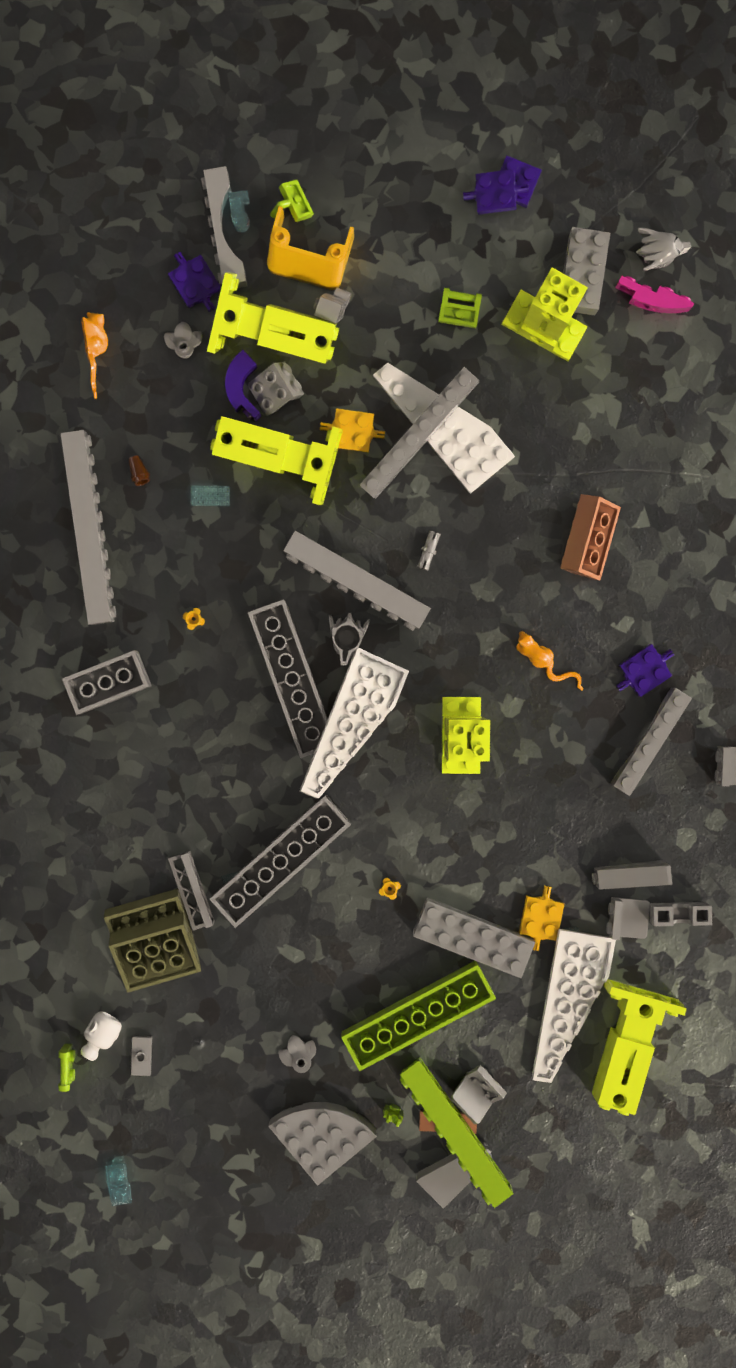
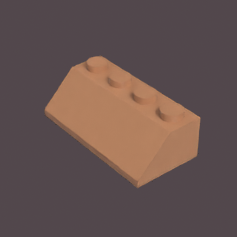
M581 494L562 558L561 569L587 578L601 580L621 509L620 506L599 496Z

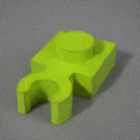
M385 1104L383 1109V1117L386 1118V1123L393 1122L399 1127L404 1117L403 1110L395 1104Z

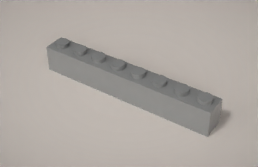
M463 367L363 480L360 486L376 499L477 386L479 380Z

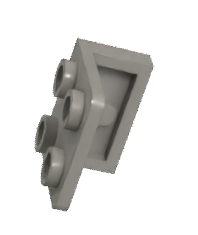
M285 361L273 363L248 384L249 389L266 416L273 414L288 401L299 399L304 395L301 384L295 379L291 367Z
M718 746V751H716L715 755L717 770L715 771L716 784L720 786L736 785V747Z
M611 897V903L608 905L610 919L606 926L608 936L612 940H620V937L645 939L648 931L650 903L647 900Z
M480 1065L466 1073L451 1095V1100L474 1124H479L492 1103L503 1099L507 1092Z

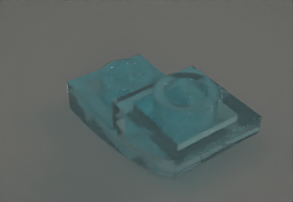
M126 1163L105 1166L112 1206L132 1203L131 1187L127 1181Z

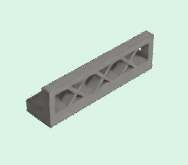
M191 851L168 858L192 930L213 926L215 921ZM182 858L185 867L183 871L176 868L174 860ZM184 875L190 881V889L182 886L181 880ZM190 893L195 896L196 907L188 904L187 898ZM196 911L201 913L203 923L197 925L193 918Z

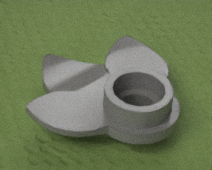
M181 322L176 326L174 333L167 332L164 334V341L168 348L175 350L177 356L188 358L192 355L194 348L201 344L202 332H192L189 324Z
M292 1035L288 1041V1049L278 1052L279 1058L284 1065L292 1066L296 1072L305 1073L311 1067V1059L316 1054V1045L313 1040L304 1044L299 1037ZM301 1059L305 1062L303 1067H300L298 1064Z

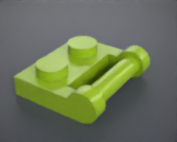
M444 288L438 322L476 329L482 294L476 293V295L450 291V288ZM448 298L473 302L474 307L449 303Z
M64 1044L58 1052V1058H60V1083L58 1084V1091L60 1092L70 1091V1084L75 1080V1069H72V1062L75 1061V1050H72V1044Z

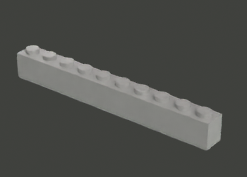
M84 430L61 433L88 625L114 622V618L117 615L116 608L112 606L111 601L114 598L113 588L109 587L111 572L106 566L108 552L107 549H104L103 542L106 541V537L100 525L103 522L102 512L98 511L100 496L95 490L97 476L96 473H93L92 469L95 461L93 454H90L89 448L92 446L91 436Z

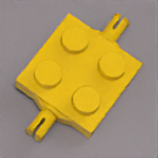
M336 408L335 419L332 424L323 422L320 424V430H332V426L343 430L338 447L340 449L369 453L372 439H384L385 431L374 430L373 413Z
M544 885L542 896L532 897L526 895L519 934L527 935L534 939L535 945L533 950L539 951L541 940L549 939L556 941L564 909L563 902L554 901L549 898L552 887Z

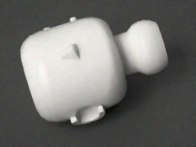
M97 1012L84 1031V1037L88 1043L81 1048V1055L91 1061L97 1059L99 1049L110 1048L118 1038L122 1027L121 1022L106 1012Z

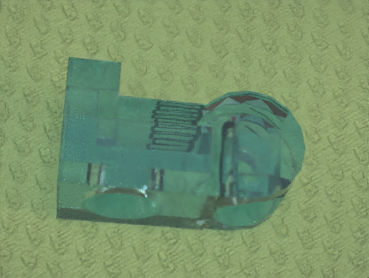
M248 191L228 193L233 226L236 231L245 232L250 226L248 215L245 212V204H250Z

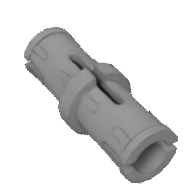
M429 531L425 546L421 548L422 554L417 565L418 568H423L426 571L429 570L432 557L436 554L435 548L441 534Z

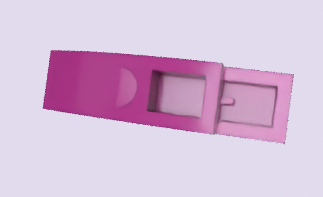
M621 276L615 287L632 296L629 304L648 311L682 313L688 312L694 305L689 297L685 295L679 296L673 293L674 291L669 287L659 286L656 292H654L650 286L640 285L629 276Z

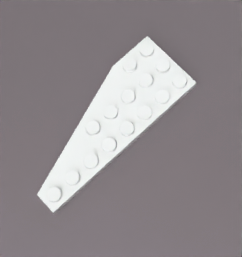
M389 363L373 374L375 380L412 424L439 396L433 390ZM460 407L453 411L427 441L470 494L515 457L489 425Z
M360 648L355 650L299 790L300 792L317 799L320 798L334 781V778L344 769L348 761L354 757L372 735L373 731L396 706L407 678L408 670Z
M558 929L532 1071V1080L552 1083L566 1052L572 1046L573 1039L578 1035L589 1015L593 1002L598 998L604 982L609 978L616 940H612L608 936Z

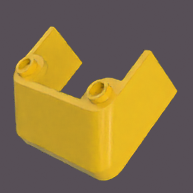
M279 206L270 236L267 257L269 271L279 276L328 290L339 288L354 240V227H350L345 245L339 243L332 244L327 249L326 256L289 246L290 234L287 229L282 227L284 212L283 207Z

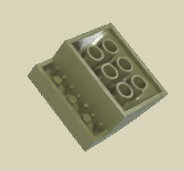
M179 889L105 909L104 920L110 932L109 948L127 993L201 972L194 937Z

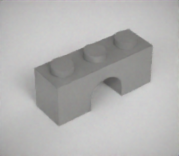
M707 902L650 903L649 922L653 926H673L674 923H688L693 926L712 925V906Z

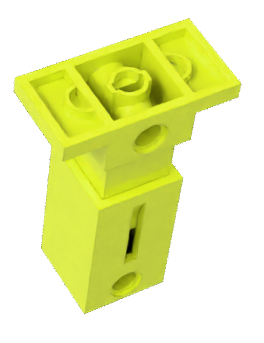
M551 268L535 297L522 289L520 290L502 325L560 358L569 361L588 327L572 318L588 287Z
M225 272L207 352L216 353L221 348L223 349L226 339L223 335L231 338L241 335L258 340L257 345L324 364L332 359L335 348L331 347L332 341L337 340L339 328L336 327L337 323L334 324L322 318L272 304L263 307L247 302V297L233 294V291H237L239 279H236L237 274ZM229 310L235 313L234 320L228 317ZM318 336H324L326 338V345H320L318 343Z
M221 416L220 420H217L215 431H217L216 439H212L210 450H213L212 455L280 474L288 471L303 475L302 480L317 484L311 491L310 498L313 499L312 503L323 505L343 433L342 429L332 426V430L328 429L325 439L328 445L313 441L311 445L294 441V436L223 416ZM231 434L232 440L230 443H227L226 437ZM318 458L322 460V466L319 469L314 465L315 460Z
M442 697V773L480 774V761H490V720L481 717V697Z
M607 979L603 986L607 993L611 995V998L618 1000L617 1006L621 1011L616 1028H610L592 1089V1095L602 1109L610 1110L612 1108L618 1110L617 1112L622 1115H636L655 1049L651 1041L656 1024L662 1025L665 1012L675 1017H678V1014L685 1016L687 1008L676 998Z

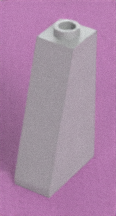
M663 860L595 867V873H592L593 885L596 884L598 889L673 885L671 867Z
M483 1143L482 1145L491 1156V1149ZM456 1153L439 1160L416 1174V1182L443 1209L471 1182L470 1173L468 1170L463 1171L458 1163L459 1157Z

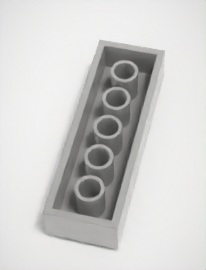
M428 897L425 899L413 930V937L519 978L523 976L535 945V941L531 937L519 934Z

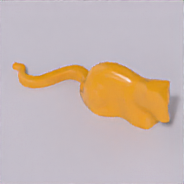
M87 312L88 318L82 317L81 323L85 350L90 363L91 388L94 399H96L95 357L107 350L108 337L104 330V314Z
M519 632L520 637L516 649L522 655L527 656L535 667H546V675L552 681H561L569 677H575L577 679V688L581 691L584 689L581 686V676L577 672L570 671L558 676L552 673L554 665L552 650L545 646H539L525 632Z

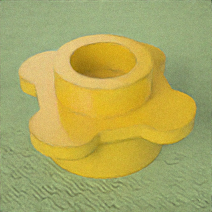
M194 608L193 611L183 614V619L186 620L189 630H194L196 626H202L205 623V619L200 615L201 611L199 608Z
M384 878L379 894L394 900L397 897V890L400 889L401 885L399 882H393L389 878Z

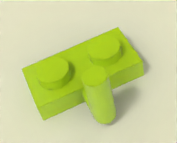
M298 180L282 183L279 186L284 200L279 201L270 212L272 218H276L279 206L283 207V209L289 208L295 222L309 219L314 215Z

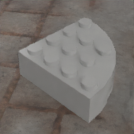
M308 1102L293 1108L290 1107L272 1117L268 1126L317 1186L377 1137V1129L365 1117L349 1110L347 1107L328 1102Z

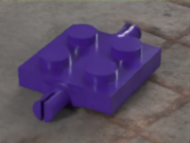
M514 169L475 174L476 186L474 191L463 192L464 201L476 200L478 215L516 210L518 193L529 192V184L517 185Z
M178 252V255L176 253L174 257L178 261L179 266L168 273L170 280L188 309L196 304L204 303L208 312H211V309L214 310L215 306L210 298L214 293L221 290V286L201 255L186 261L181 252Z
M649 644L620 663L619 667L624 673L625 680L616 685L618 690L621 692L626 687L631 686L638 696L642 697L670 678L672 674L668 670L665 661L675 656L672 653L673 651L669 649L660 655L654 646Z

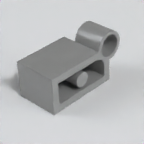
M336 288L333 295L328 293L320 295L319 298H316L313 309L316 310L314 315L334 324L338 323L343 318L351 298V293Z

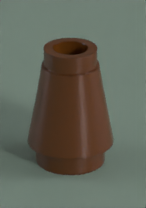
M133 456L129 458L132 482L136 486L147 484L150 481V474L140 457Z

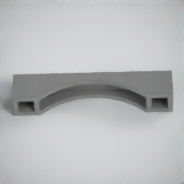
M227 167L203 170L202 186L203 190L207 189L208 196L204 197L206 208H210L211 215L208 216L210 228L213 227L214 229L211 239L213 247H217V253L214 254L216 266L220 265L221 272L217 273L219 284L223 283L225 272H232L237 274L236 279H239L238 288L246 287L247 280L243 262L229 248L223 235V210L231 194Z
M670 688L648 730L632 754L619 768L610 785L630 796L690 703L692 699L690 696L677 688Z

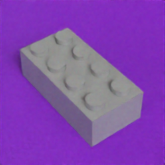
M576 227L571 228L568 236L563 274L588 287L574 313L595 316L599 310L610 240L609 232Z
M136 650L62 678L76 715L83 714L152 686L140 654Z

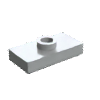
M133 1036L131 1075L150 1076L152 1036Z

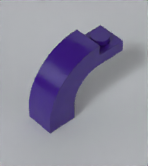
M242 350L228 367L225 377L226 393L237 413L244 408L243 414L249 420L253 418L257 421L261 414L244 396L243 387L248 376L258 367L250 356Z

